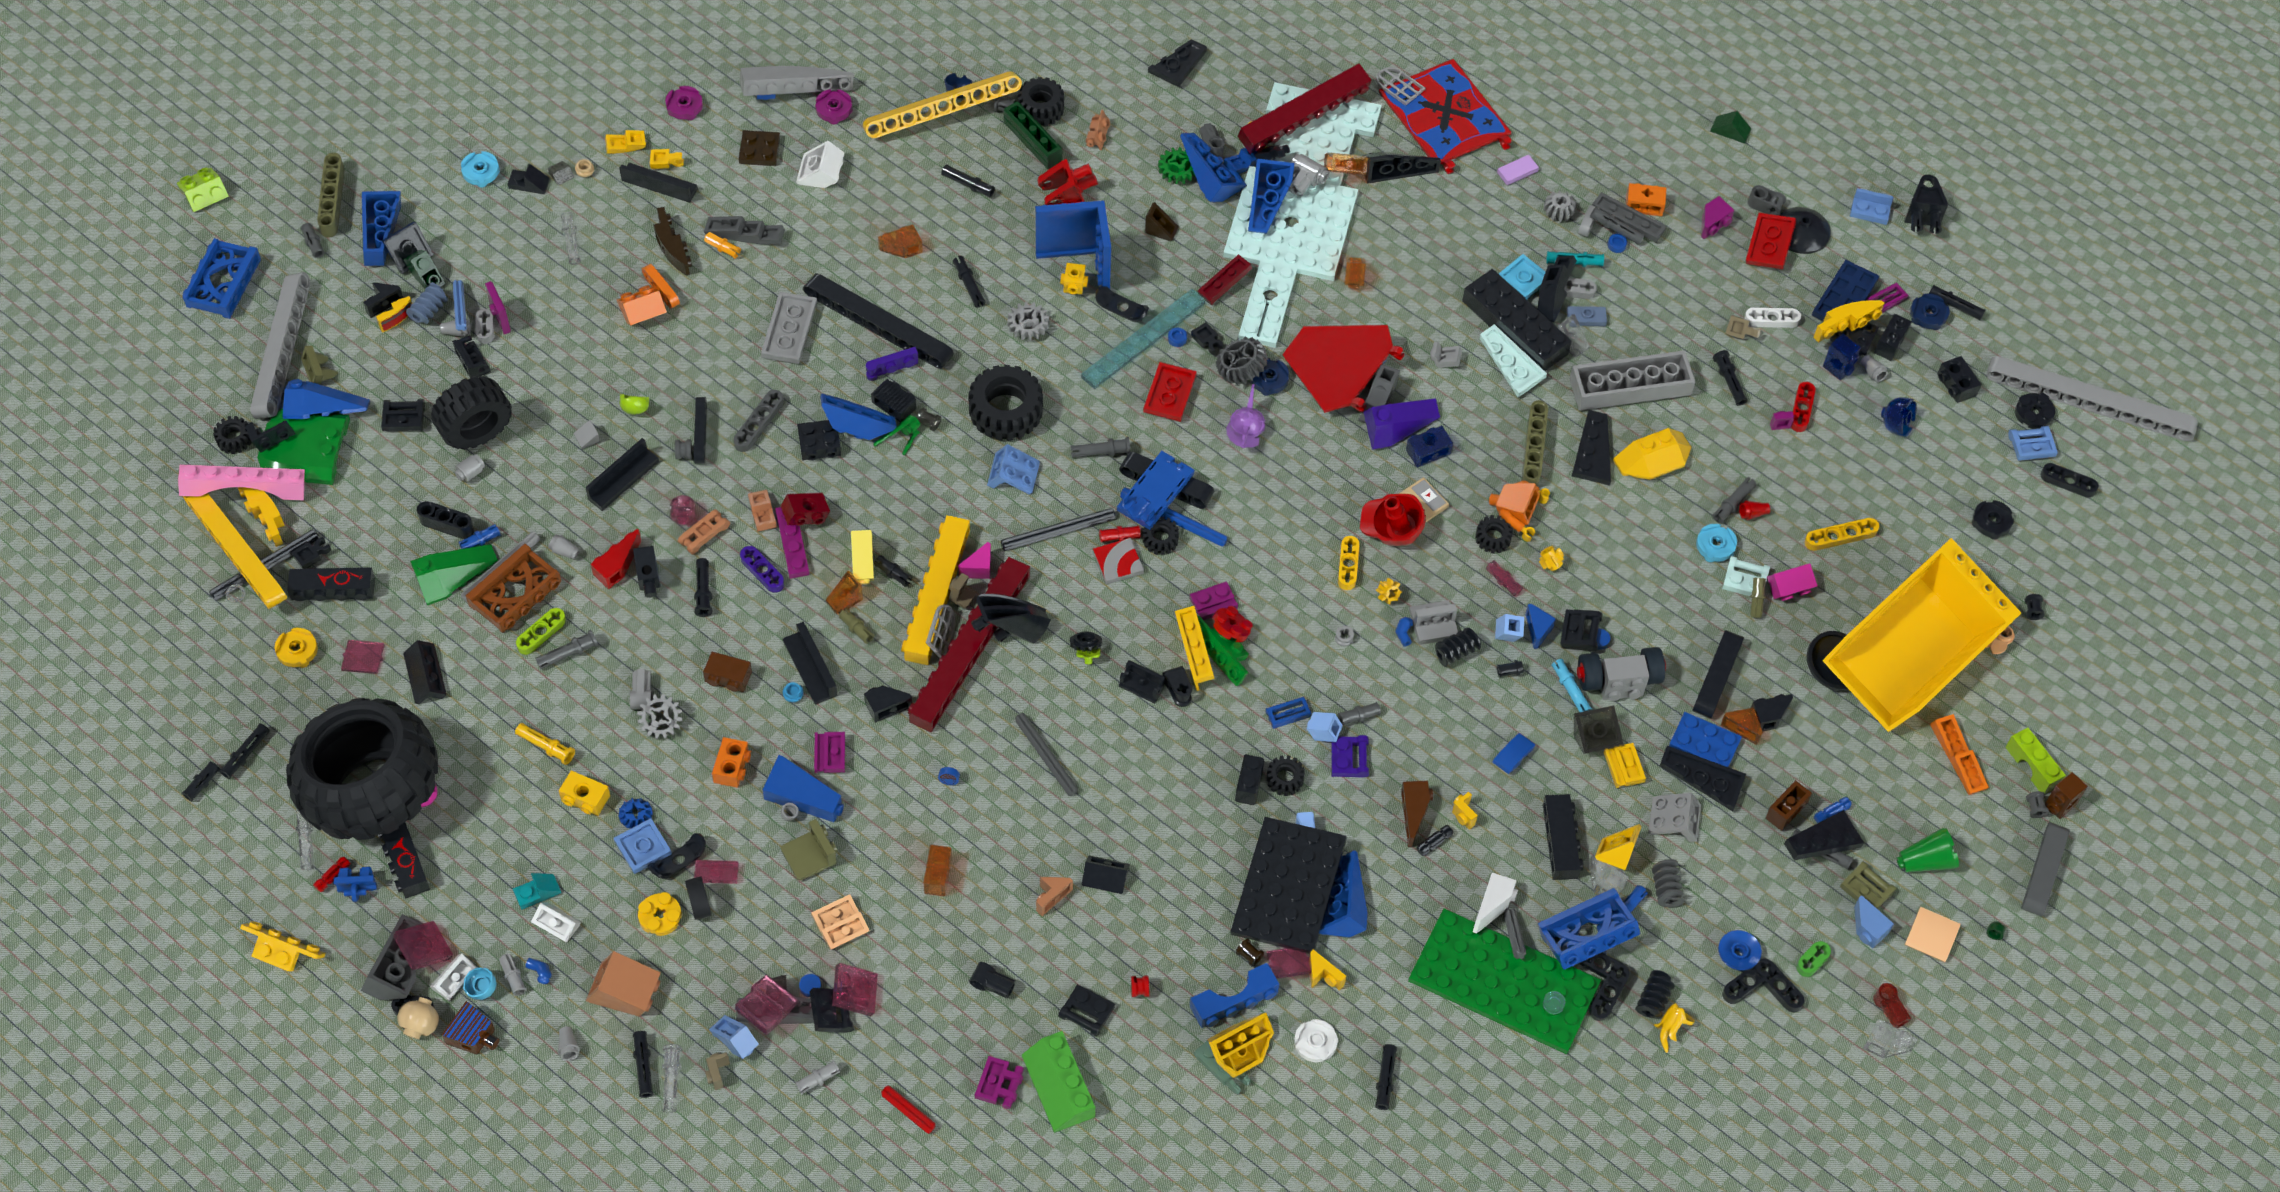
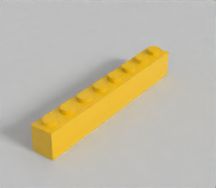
M946 515L945 521L940 524V537L935 540L933 548L935 553L934 556L931 555L929 558L928 567L930 569L929 572H925L923 584L925 585L918 593L919 604L914 606L912 618L914 620L913 623H909L907 628L908 639L904 640L901 652H904L905 661L929 665L933 650L926 644V640L937 607L948 604L951 592L949 586L952 580L956 578L958 572V565L961 562L970 533V520ZM938 618V620H937V623H936V626H935V630H937V627H938V624H939V618ZM933 633V636H932V639H931V643H933V640H934V637H935V635H934L935 633Z

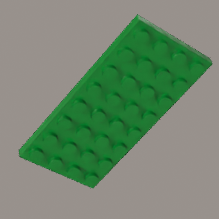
M1443 908L1409 976L1408 982L1567 1055L1600 985L1601 979L1572 966L1564 970L1557 959L1524 945L1526 950L1525 958L1516 959L1508 937L1486 927L1478 933H1474L1475 922Z

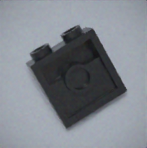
M829 420L797 424L802 461L841 456L839 433L832 428Z

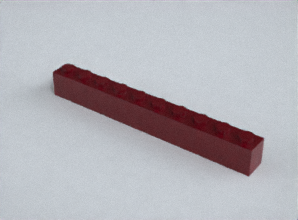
M1008 557L1005 563L1002 562L1000 564L997 576L990 580L986 593L982 594H999L1017 598L1030 578V566ZM978 605L970 611L966 624H962L959 629L958 637L950 642L949 651L946 655H942L936 671H932L928 678V684L920 689L917 701L913 702L908 709L910 723L932 733L994 635V631L998 628L992 624H989L980 632L973 628L971 622L982 615Z

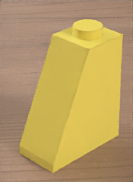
M851 531L853 580L858 581L859 585L870 584V581H874L872 531Z

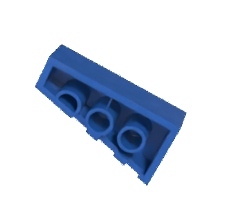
M401 191L362 192L364 266H384L388 251L382 240L394 233L401 209Z

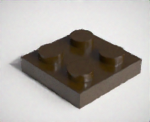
M743 130L738 159L739 164L776 166L780 132Z

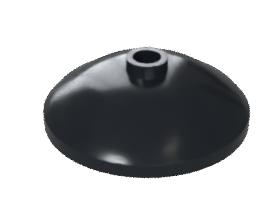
M1793 207L1779 215L1796 218V225L1789 247L1790 251L1800 254H1811L1820 251L1827 245L1831 229L1828 221L1819 212L1806 207Z
M1826 631L1816 636L1808 646L1806 656L1809 670L1813 677L1827 688L1833 690L1848 689L1823 662V659L1842 641L1846 634L1838 631Z

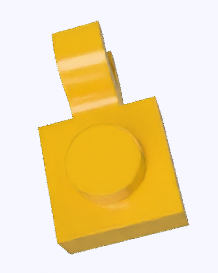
M669 149L651 150V169L669 168L670 164L676 167L684 165L681 152L670 153Z

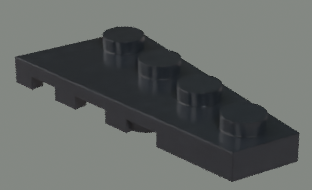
M1588 410L1572 477L1610 486L1608 414Z
M1668 745L1660 763V767L1732 812L1734 811L1746 773Z
M1843 810L1789 837L1784 845L1792 858L1799 860L1858 849L1863 846L1864 841Z

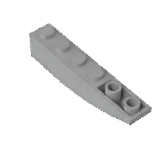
M803 66L740 68V86L744 96L823 92L829 89L831 91H837V89L843 91L853 90L854 74L852 72Z

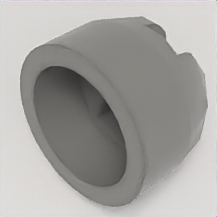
M793 803L784 804L781 809L782 818L786 821L794 820L799 812L798 807Z

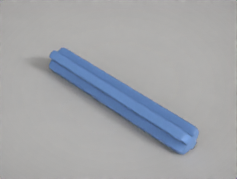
M454 280L453 295L456 329L458 331H465L467 324L464 283L462 280Z

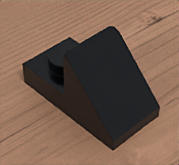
M528 164L526 171L513 169L507 185L508 189L545 195L550 178L533 165Z
M372 283L376 295L369 297L363 303L366 313L372 318L392 307L391 303L403 298V294L398 285Z

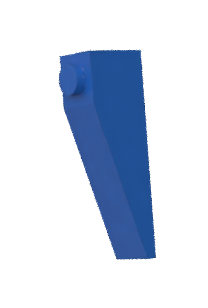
M1257 159L1248 232L1267 234L1292 183L1294 163Z
M295 379L288 382L284 391L283 419L310 418V414L321 413L323 417L329 416L334 411H339L341 414L367 411L370 399L313 382Z
M1355 850L1343 855L1341 858L1320 934L1352 937L1367 930L1368 912L1358 853Z

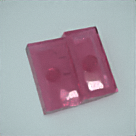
M766 974L751 986V992L735 1004V1010L767 1035L791 1012L798 1003V999Z

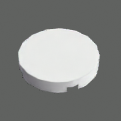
M1318 1019L1302 1023L1296 1030L1294 1038L1295 1049L1298 1054L1305 1060L1315 1063L1331 1058L1336 1051L1338 1038L1332 1025Z

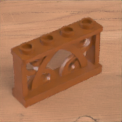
M524 544L465 596L469 607L479 612L497 627L500 632L504 633L507 629H511L522 616L527 615L534 605L543 601L551 590H555L561 582L559 571L551 567L535 554L528 545ZM532 561L538 567L531 570L528 563ZM519 572V576L515 577L514 575ZM544 572V573H546L548 576H547L542 582H540V583L538 582V580L541 579V578H543V576H541V575H535L534 577L532 576V575H534V574H536V573ZM526 579L524 595L504 598L506 592L504 584L507 581L520 582ZM498 589L501 590L499 596H498V592L495 593ZM482 603L492 604L490 610L483 606ZM497 606H500L501 614L504 610H508L502 617L495 615Z

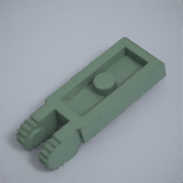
M1207 1040L1194 1052V1056L1223 1085H1226L1238 1095L1241 1092L1239 1085L1217 1064ZM1245 1073L1237 1076L1244 1085L1248 1086L1251 1083L1250 1078Z

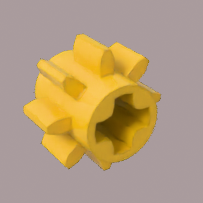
M1549 546L1541 551L1539 563L1543 569L1548 568L1550 571H1554L1563 565L1564 554L1560 548L1555 549L1553 546Z
M1387 578V581H1380L1376 589L1380 594L1378 599L1385 601L1387 604H1391V601H1398L1402 593L1398 588L1400 583L1397 581L1393 582L1390 578Z

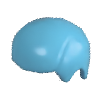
M475 968L469 971L464 978L463 990L474 1000H484L494 993L497 985L496 978L488 968Z

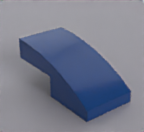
M1246 148L1240 150L1239 155L1225 158L1223 164L1229 170L1233 168L1238 174L1247 171L1249 166H1256L1255 154L1257 151L1250 154Z
M1518 733L1498 753L1492 762L1507 774H1510L1520 765L1522 759L1533 751L1535 744Z

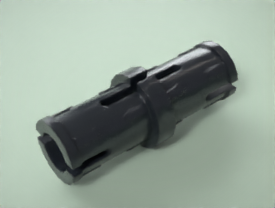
M879 555L876 558L880 562L874 561V565L884 571L887 577L894 578L904 587L910 584L907 579L912 581V576L901 570L898 564L890 562L883 555Z
M210 761L199 775L196 774L193 777L194 780L182 792V795L192 802L203 788L209 786V781L219 772L220 768Z

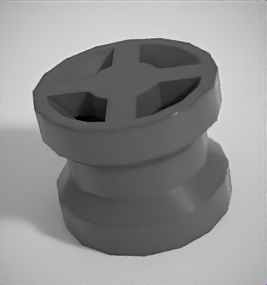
M687 439L683 442L675 440L676 460L682 457L692 459V440Z

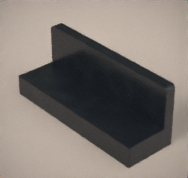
M417 640L403 653L415 704H421L427 697L443 699L447 694L434 643Z

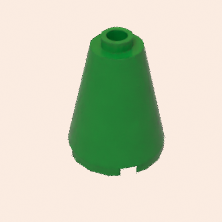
M1946 828L1939 829L1899 852V857H1896L1899 868L1904 869L1905 872L1947 870L1959 867L1957 852L1954 853L1953 849L1954 842Z

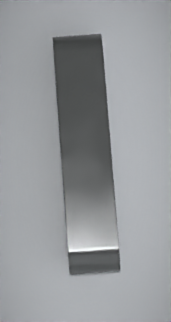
M2051 822L2047 824L2021 906L2022 910L2041 917L2044 915L2070 829Z

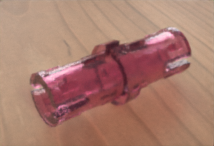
M1495 560L1487 565L1486 570L1498 580L1497 583L1500 586L1503 585L1513 596L1522 591L1523 587L1511 577V573L1505 571Z

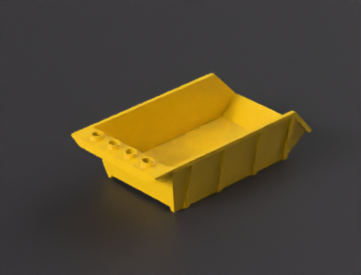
M1950 538L1853 628L1823 659V662L1889 732L1919 712L2005 630L2021 612L1960 546Z

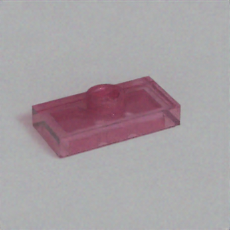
M696 860L694 878L701 876L703 883L737 884L739 862Z

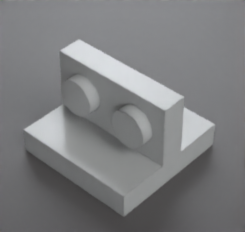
M1449 600L1409 607V613L1413 620V627L1419 645L1443 641V639L1449 638L1453 634L1456 635L1458 632L1455 623L1457 613L1455 603L1450 604Z

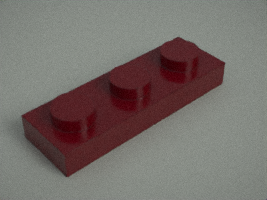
M1238 254L1197 290L1199 296L1212 305L1253 269L1252 265Z

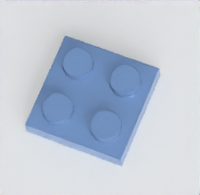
M651 818L613 838L634 874L647 868L650 863H656L672 855L669 846Z

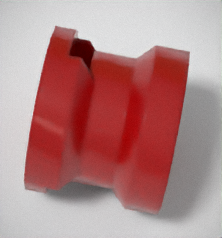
M1144 975L1142 978L1131 976L1132 997H1137L1138 995L1149 997L1148 975Z

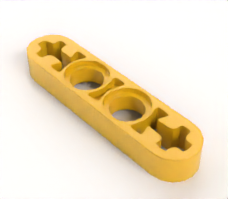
M1865 518L1813 530L1806 535L1804 544L1809 550L1817 551L1873 538L1879 530V523L1873 518ZM1853 529L1856 535L1851 536L1847 534L1846 530ZM1834 533L1838 539L1832 540L1827 534Z

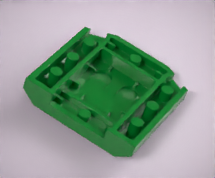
M280 409L277 415L273 416L266 424L265 431L283 421H287L294 429L295 435L261 453L259 451L257 458L260 468L305 469V483L333 485L337 472L336 462L343 435L346 436L350 423L349 415L330 413L329 416L322 417L321 413L310 414V418L283 419V409Z

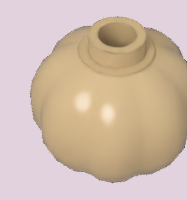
M419 997L418 1001H409L401 1007L397 1020L399 1027L404 1029V1035L420 1040L421 1035L429 1036L436 1030L439 1023V1015L435 1008L431 1006L432 1001Z

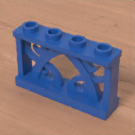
M214 238L212 243L208 245L204 258L200 260L196 273L192 275L188 288L183 291L182 297L186 307L220 314L224 318L230 319L261 261L258 249L252 246L247 248ZM221 252L230 254V259L227 260L224 254H222V258L218 259ZM232 267L238 269L237 272H232ZM228 268V273L233 278L232 281L222 283L215 289L211 283L210 276ZM200 291H203V294L200 295L201 297H206L210 293V296L206 299L197 298ZM213 299H215V300H217L218 302H220V304L214 303V302H211V301H212Z
M1615 888L1538 923L1542 939L1547 943L1564 970L1640 935L1638 921L1621 900ZM1617 909L1620 911V914L1613 915L1612 911ZM1614 920H1624L1626 922L1621 924L1619 921ZM1589 922L1593 924L1603 923L1596 936L1577 935L1582 925ZM1559 937L1561 940L1556 944L1554 938ZM1568 942L1567 949L1562 951V946Z

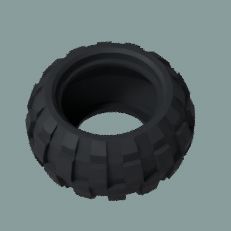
M369 698L351 699L349 702L333 705L318 717H314L306 725L304 732L297 736L290 750L289 764L286 766L287 786L290 789V798L301 816L319 831L322 829L329 836L338 839H350L352 837L356 840L372 839L376 835L389 834L399 829L400 825L407 820H412L422 809L421 804L428 801L436 786L435 774H438V755L434 739L423 721L406 707L403 709L393 701L379 698L374 700ZM388 759L370 776L353 783L342 784L344 779L362 764L373 760Z

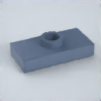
M1568 306V326H1606V307Z

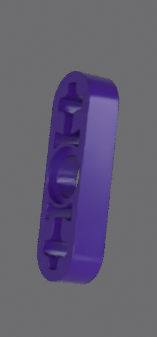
M746 546L741 550L740 558L742 564L768 591L777 593L784 588L783 576L755 547ZM747 554L750 555V556L753 555V559H754V561H755L754 564H753V560H752L750 557H747V558H746V555H747ZM759 566H766L768 568L764 573L757 572ZM770 575H771V578H772L773 581H775V582L778 581V584H775V583H772V584H771V579L769 578Z

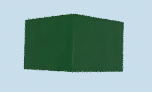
M1738 111L1716 116L1710 132L1745 144L1751 127Z

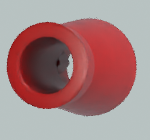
M1746 500L1739 506V514L1741 518L1746 520L1770 513L1769 503Z

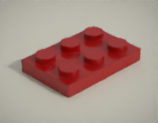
M1758 213L1746 257V264L1783 270L1795 229L1796 218Z
M1159 362L1143 412L1181 422L1197 371Z

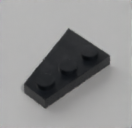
M1191 39L1175 49V52L1170 56H1165L1156 65L1152 64L1149 66L1148 73L1180 87L1207 52V46Z

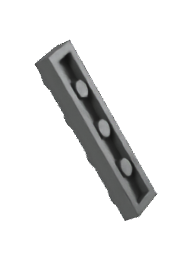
M1602 192L1592 204L1609 215L1613 214L1616 219L1643 233L1644 237L1657 243L1666 230V225Z

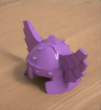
M1252 384L1247 407L1237 409L1232 414L1226 427L1227 436L1230 441L1241 448L1258 446V436L1265 430L1266 420L1261 412L1253 408L1255 384Z

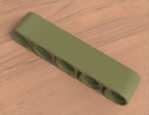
M334 152L327 154L324 158L317 217L321 234L327 238L333 237L338 233L345 173L341 156Z
M1541 400L1534 401L1530 407L1521 480L1535 483L1536 486L1539 485L1542 473L1548 405Z

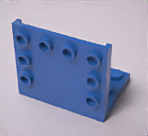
M1092 201L1035 206L1036 259L1095 254L1098 286H1105L1110 289L1111 241L1105 202Z

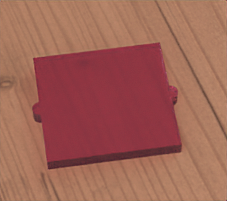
M348 640L346 651L342 654L344 659L341 671L378 674L380 661H383L384 643Z
M1288 948L1267 951L1268 965L1276 979L1311 974L1309 957L1306 953Z

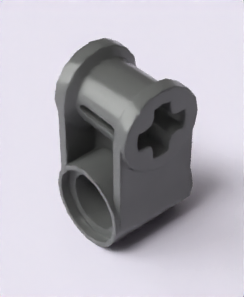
M1756 185L1752 188L1747 203L1752 209L1766 214L1780 215L1781 207L1785 204L1786 197L1780 192Z

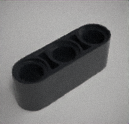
M429 501L421 502L417 506L420 523L425 527L461 539H466L474 534L471 517L466 513Z

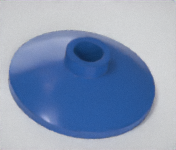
M1741 930L1725 934L1718 946V952L1722 961L1728 967L1740 971L1756 966L1762 954L1758 940L1752 934ZM1735 952H1741L1742 956L1737 955Z

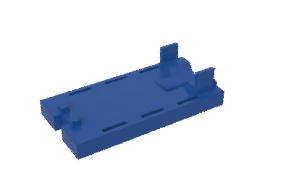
M1161 451L1119 503L1117 511L1150 530L1188 483L1195 470L1182 462L1179 464L1175 463L1174 457Z

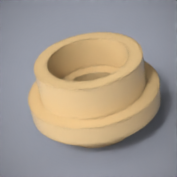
M587 159L579 160L575 166L576 174L580 177H588L593 174L594 165Z

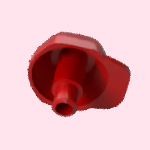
M1389 494L1380 499L1370 500L1362 508L1360 530L1366 536L1378 538L1385 545H1410L1419 537L1425 527V509H1423L1418 498L1412 494Z

